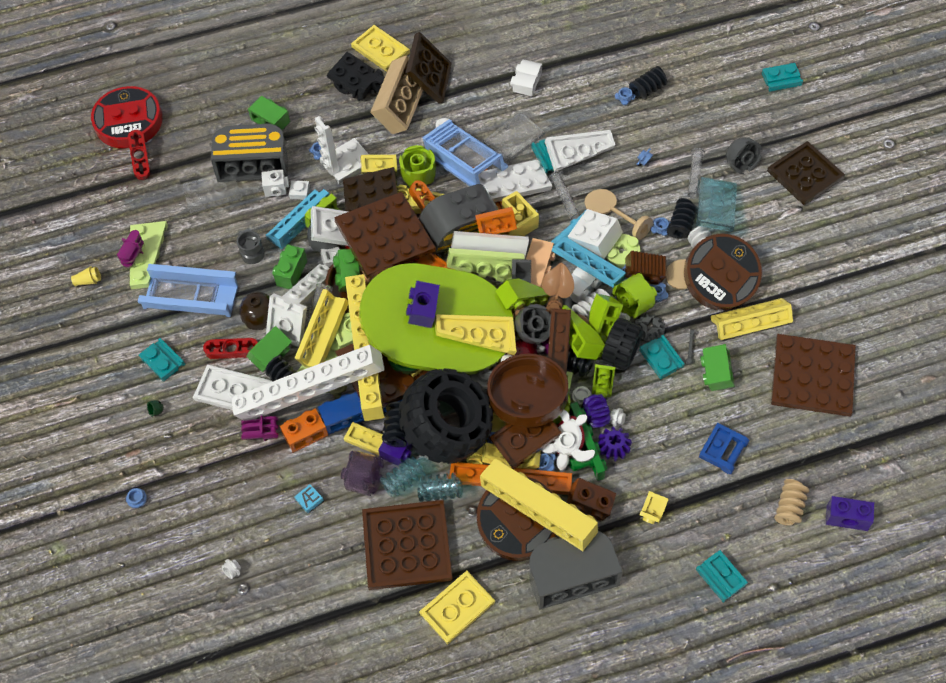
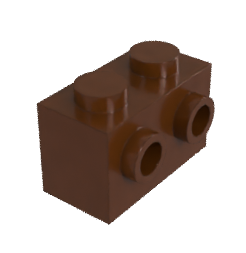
M578 478L572 483L566 503L575 505L579 511L591 515L596 521H604L611 514L616 493Z

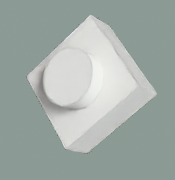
M291 181L290 199L304 200L309 194V181Z
M339 246L332 249H321L324 265L330 267L333 264V256L340 250Z

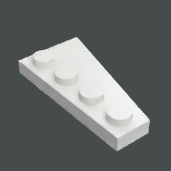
M611 130L547 137L545 139L554 172L611 150L616 145Z

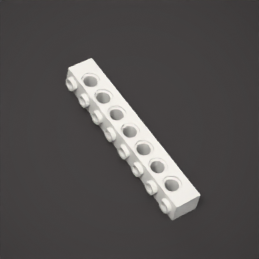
M367 345L232 397L233 414L242 420L256 419L261 417V415L270 414L384 371L382 354L373 346Z

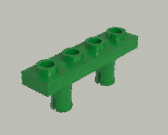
M578 402L570 404L571 416L577 418L579 415H586L584 408H580ZM585 422L582 425L585 435L583 447L585 451L595 450V455L586 462L570 459L569 463L573 472L590 466L596 480L600 481L605 479L607 465L604 459H600V448L598 443L592 439L593 431L590 424L587 425Z

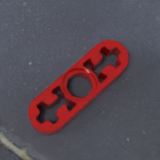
M132 130L128 134L133 172L137 179L145 180L150 176V168L144 134L140 130ZM134 136H138L139 146H136ZM142 151L144 156L141 159H137L134 157L135 152ZM139 164H142L143 170H145L144 174L138 172L140 171Z
M254 338L212 339L204 343L203 350L210 359L247 358L246 356L250 351L247 348L250 345L254 347L258 342ZM230 345L237 346L233 352L226 351Z

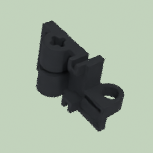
M346 52L327 73V78L334 82V86L339 92L343 94L350 92L353 94V98L358 96V101L362 100L371 89L379 93L385 78L383 71L380 69L375 71V69L349 52Z

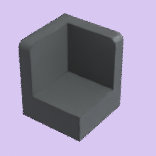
M512 259V279L519 278L531 283V260Z

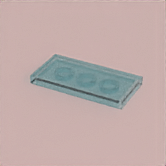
M701 177L697 226L733 232L737 183Z

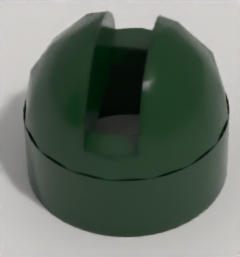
M159 400L147 403V411L152 417L161 414L164 410V406Z

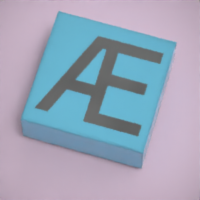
M310 484L294 497L307 513L324 501Z

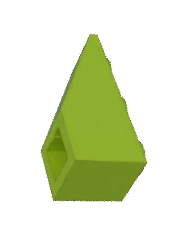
M519 278L506 280L496 290L497 295L507 310H518L532 304L543 306L550 297L544 292L543 288Z
M595 364L592 395L602 394L604 398L611 397L615 367Z

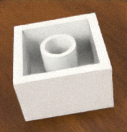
M587 209L568 235V238L605 259L623 231L617 218Z

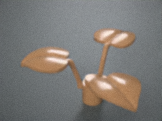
M562 262L548 271L542 280L544 292L552 296L548 300L547 307H545L546 311L550 314L552 308L562 309L563 301L561 298L570 297L574 291L572 274ZM522 307L512 313L514 322L519 311L525 307ZM577 314L587 324H589V320L587 319V317L581 314Z

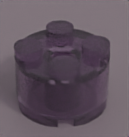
M352 450L349 454L347 467H344L341 472V479L344 480L345 489L366 496L375 494L383 476L379 474L380 468H384L383 458Z

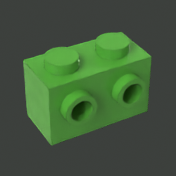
M260 96L248 108L251 120L257 124H273L283 130L290 123L288 110L263 96Z
M287 244L285 250L280 254L278 265H275L272 275L277 286L291 289L297 284L307 263L305 249Z
M341 249L333 256V265L336 267L337 272L335 274V283L338 285L339 292H347L345 277L360 275L359 264L350 249Z
M275 326L248 352L246 357L264 372L266 366L274 357L279 355L284 357L291 350L289 346L292 341Z
M726 344L703 348V356L700 358L702 367H705L706 371L703 374L704 384L708 385L711 391L735 387L730 351Z

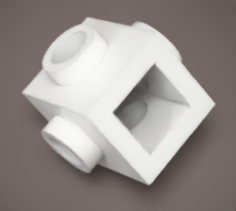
M283 170L262 172V187L265 197L287 194L286 187H289L288 176H284Z

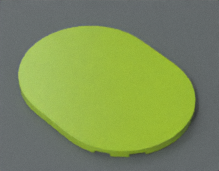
M401 264L390 267L376 275L364 290L359 307L361 328L364 330L369 343L384 356L388 357V360L396 364L426 371L434 369L443 370L444 368L456 369L457 373L464 372L471 375L491 368L505 355L503 352L436 336L435 319L431 328L408 324L409 316L406 315L408 304L412 302V299H409V292L411 287H415L416 281L440 285L435 316L438 314L513 317L511 309L507 310L497 295V288L475 274L425 264Z

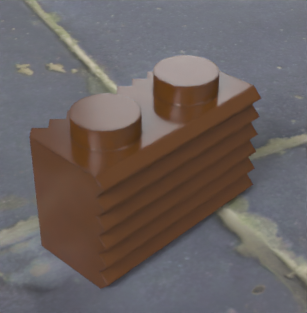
M634 250L626 256V278L640 273L650 284H659L666 278V256Z

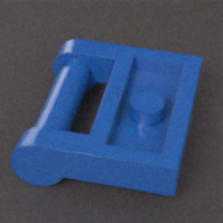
M717 423L700 452L699 458L721 468L727 474H732L735 469L734 464L743 448L748 445L749 439ZM731 440H733L737 444L735 445L728 460L725 461L721 458L723 457Z

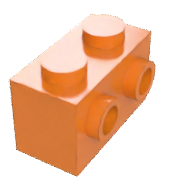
M316 408L305 411L301 416L289 419L280 426L292 453L328 436L326 426Z

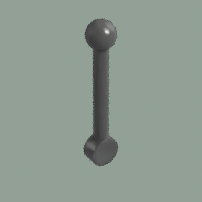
M690 329L688 358L686 359L688 365L693 364L694 329Z

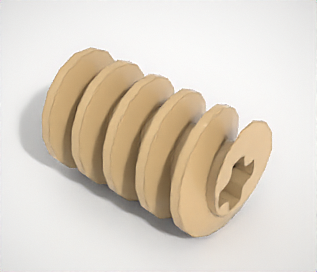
M785 479V485L782 487L783 492L778 502L779 507L776 509L777 514L774 518L782 525L791 526L802 522V518L799 516H802L804 511L800 508H805L806 506L803 501L807 500L805 494L809 493V488L797 480Z

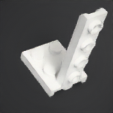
M321 116L316 117L315 131L319 137L317 141L321 146L320 154L322 155L320 163L323 164L331 176L335 177L340 185L343 183V179L354 177L361 172L360 156L369 154L355 138L335 149L330 126L324 125Z
M317 265L283 296L275 293L270 296L266 334L277 326L292 341V345L300 346L304 336L307 306H304V304L326 285L328 266Z

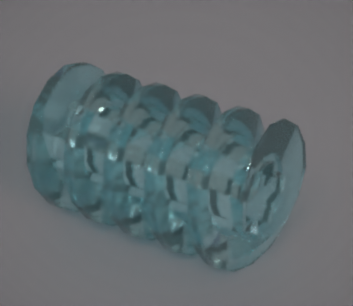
M412 456V459H405V463L401 462L399 469L393 468V474L388 472L386 478L381 477L380 483L389 496L392 497L393 493L400 496L399 488L405 492V484H408L410 487L413 486L411 479L418 482V474L423 477L426 475L420 463Z
M447 473L444 474L443 480L440 474H437L435 481L432 475L428 476V481H426L425 476H421L417 488L418 498L420 502H424V500L431 501L432 499L436 501L440 498L445 500L448 497L450 499L455 497L461 498L463 495L462 482L457 478L456 473H452L451 479H449Z

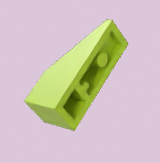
M596 293L590 309L589 325L598 332L605 344L613 324L620 316L623 304L612 296Z
M567 305L562 307V309L571 310ZM571 310L569 333L571 348L577 358L597 360L605 346L597 331Z

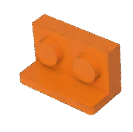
M512 207L475 215L479 233L499 234L517 229Z

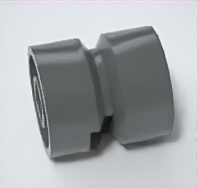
M252 230L239 234L236 243L242 260L247 264L259 263L265 254L259 234Z

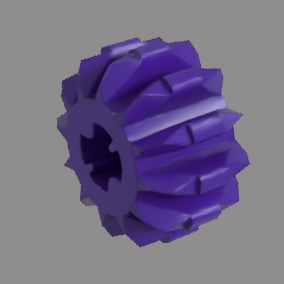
M595 394L584 398L583 408L587 415V423L590 424L591 428H600L609 424L611 418L610 410L602 394Z
M614 426L611 428V431L605 428L603 434L599 435V442H597L600 454H606L607 460L613 457L615 462L618 456L624 459L631 449L632 441L628 439L629 434L623 433L622 427L618 431L615 430Z

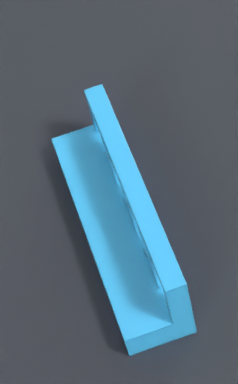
M324 189L321 192L317 190L312 191L265 235L266 238L280 249H283L306 227L305 213L307 210L312 208V206L318 205L322 198L328 197L329 192Z
M566 236L552 247V252L612 288L625 279L626 272Z

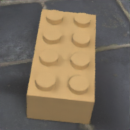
M408 56L392 60L370 112L392 134L408 129L423 89L406 74Z

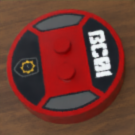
M136 86L120 87L107 92L95 103L91 112V122L97 136L103 143L115 148H129L128 134L132 130H140L144 134L145 143L157 134L163 121L162 111L157 98L150 91ZM134 136L136 146H139L138 136Z

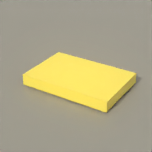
M373 25L351 43L353 49L386 72L392 60L410 54L409 48L376 25Z
M466 571L421 609L419 613L448 645L495 603V600Z

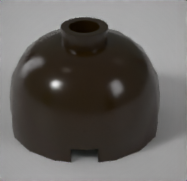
M253 292L241 301L239 315L247 328L252 330L266 329L270 299L268 294Z

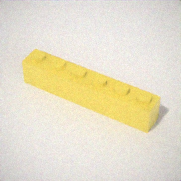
M495 458L480 475L481 487L581 551H584L597 535L598 522L594 517L585 515L575 505L568 504L557 494L545 490L540 483H534L522 472L513 470L506 462H501Z

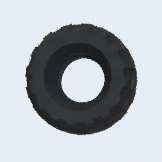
M449 368L430 370L415 380L403 394V400L399 404L400 428L406 434L405 440L409 445L412 444L416 448L415 452L420 456L426 455L428 460L433 462L452 464L465 460L486 443L485 441L490 436L492 430L493 409L489 407L490 400L488 395L482 391V386L477 381L471 380L470 375L464 372L457 373L456 369ZM437 400L446 402L455 410L460 420L459 428L449 425L442 419L437 409Z

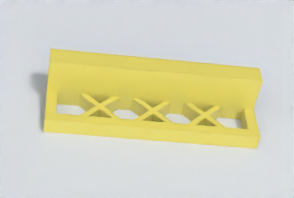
M325 289L322 290L295 356V359L306 368L326 361L348 306L347 299L335 297ZM328 298L329 300H328L327 305H326V307H325V301H326V299Z
M780 298L712 315L711 321L717 325L718 338L724 340L792 323V307L789 302Z

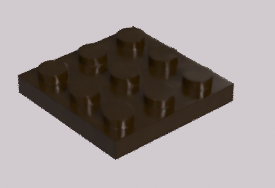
M418 32L414 35L406 74L438 104L444 102L452 63L421 32Z
M808 141L770 165L767 169V172L804 206L843 180L845 176L841 170Z
M391 167L343 179L345 211L349 212L397 194L398 185L395 168Z

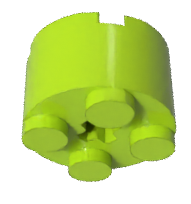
M421 145L406 148L402 156L400 155L399 157L403 181L409 187L417 180L424 182L426 185L433 183L436 175L433 152Z
M640 273L632 275L614 286L612 292L613 297L616 296L617 300L623 304L621 313H626L629 317L632 316L633 319L654 307L655 297L657 296L656 289L650 286Z

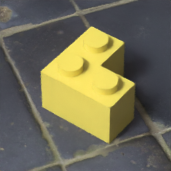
M518 191L502 199V209L513 208L517 229L507 233H499V235L525 236L538 228L539 214Z

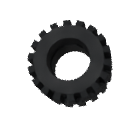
M619 317L613 324L602 353V362L626 371L638 350L643 334L642 325Z

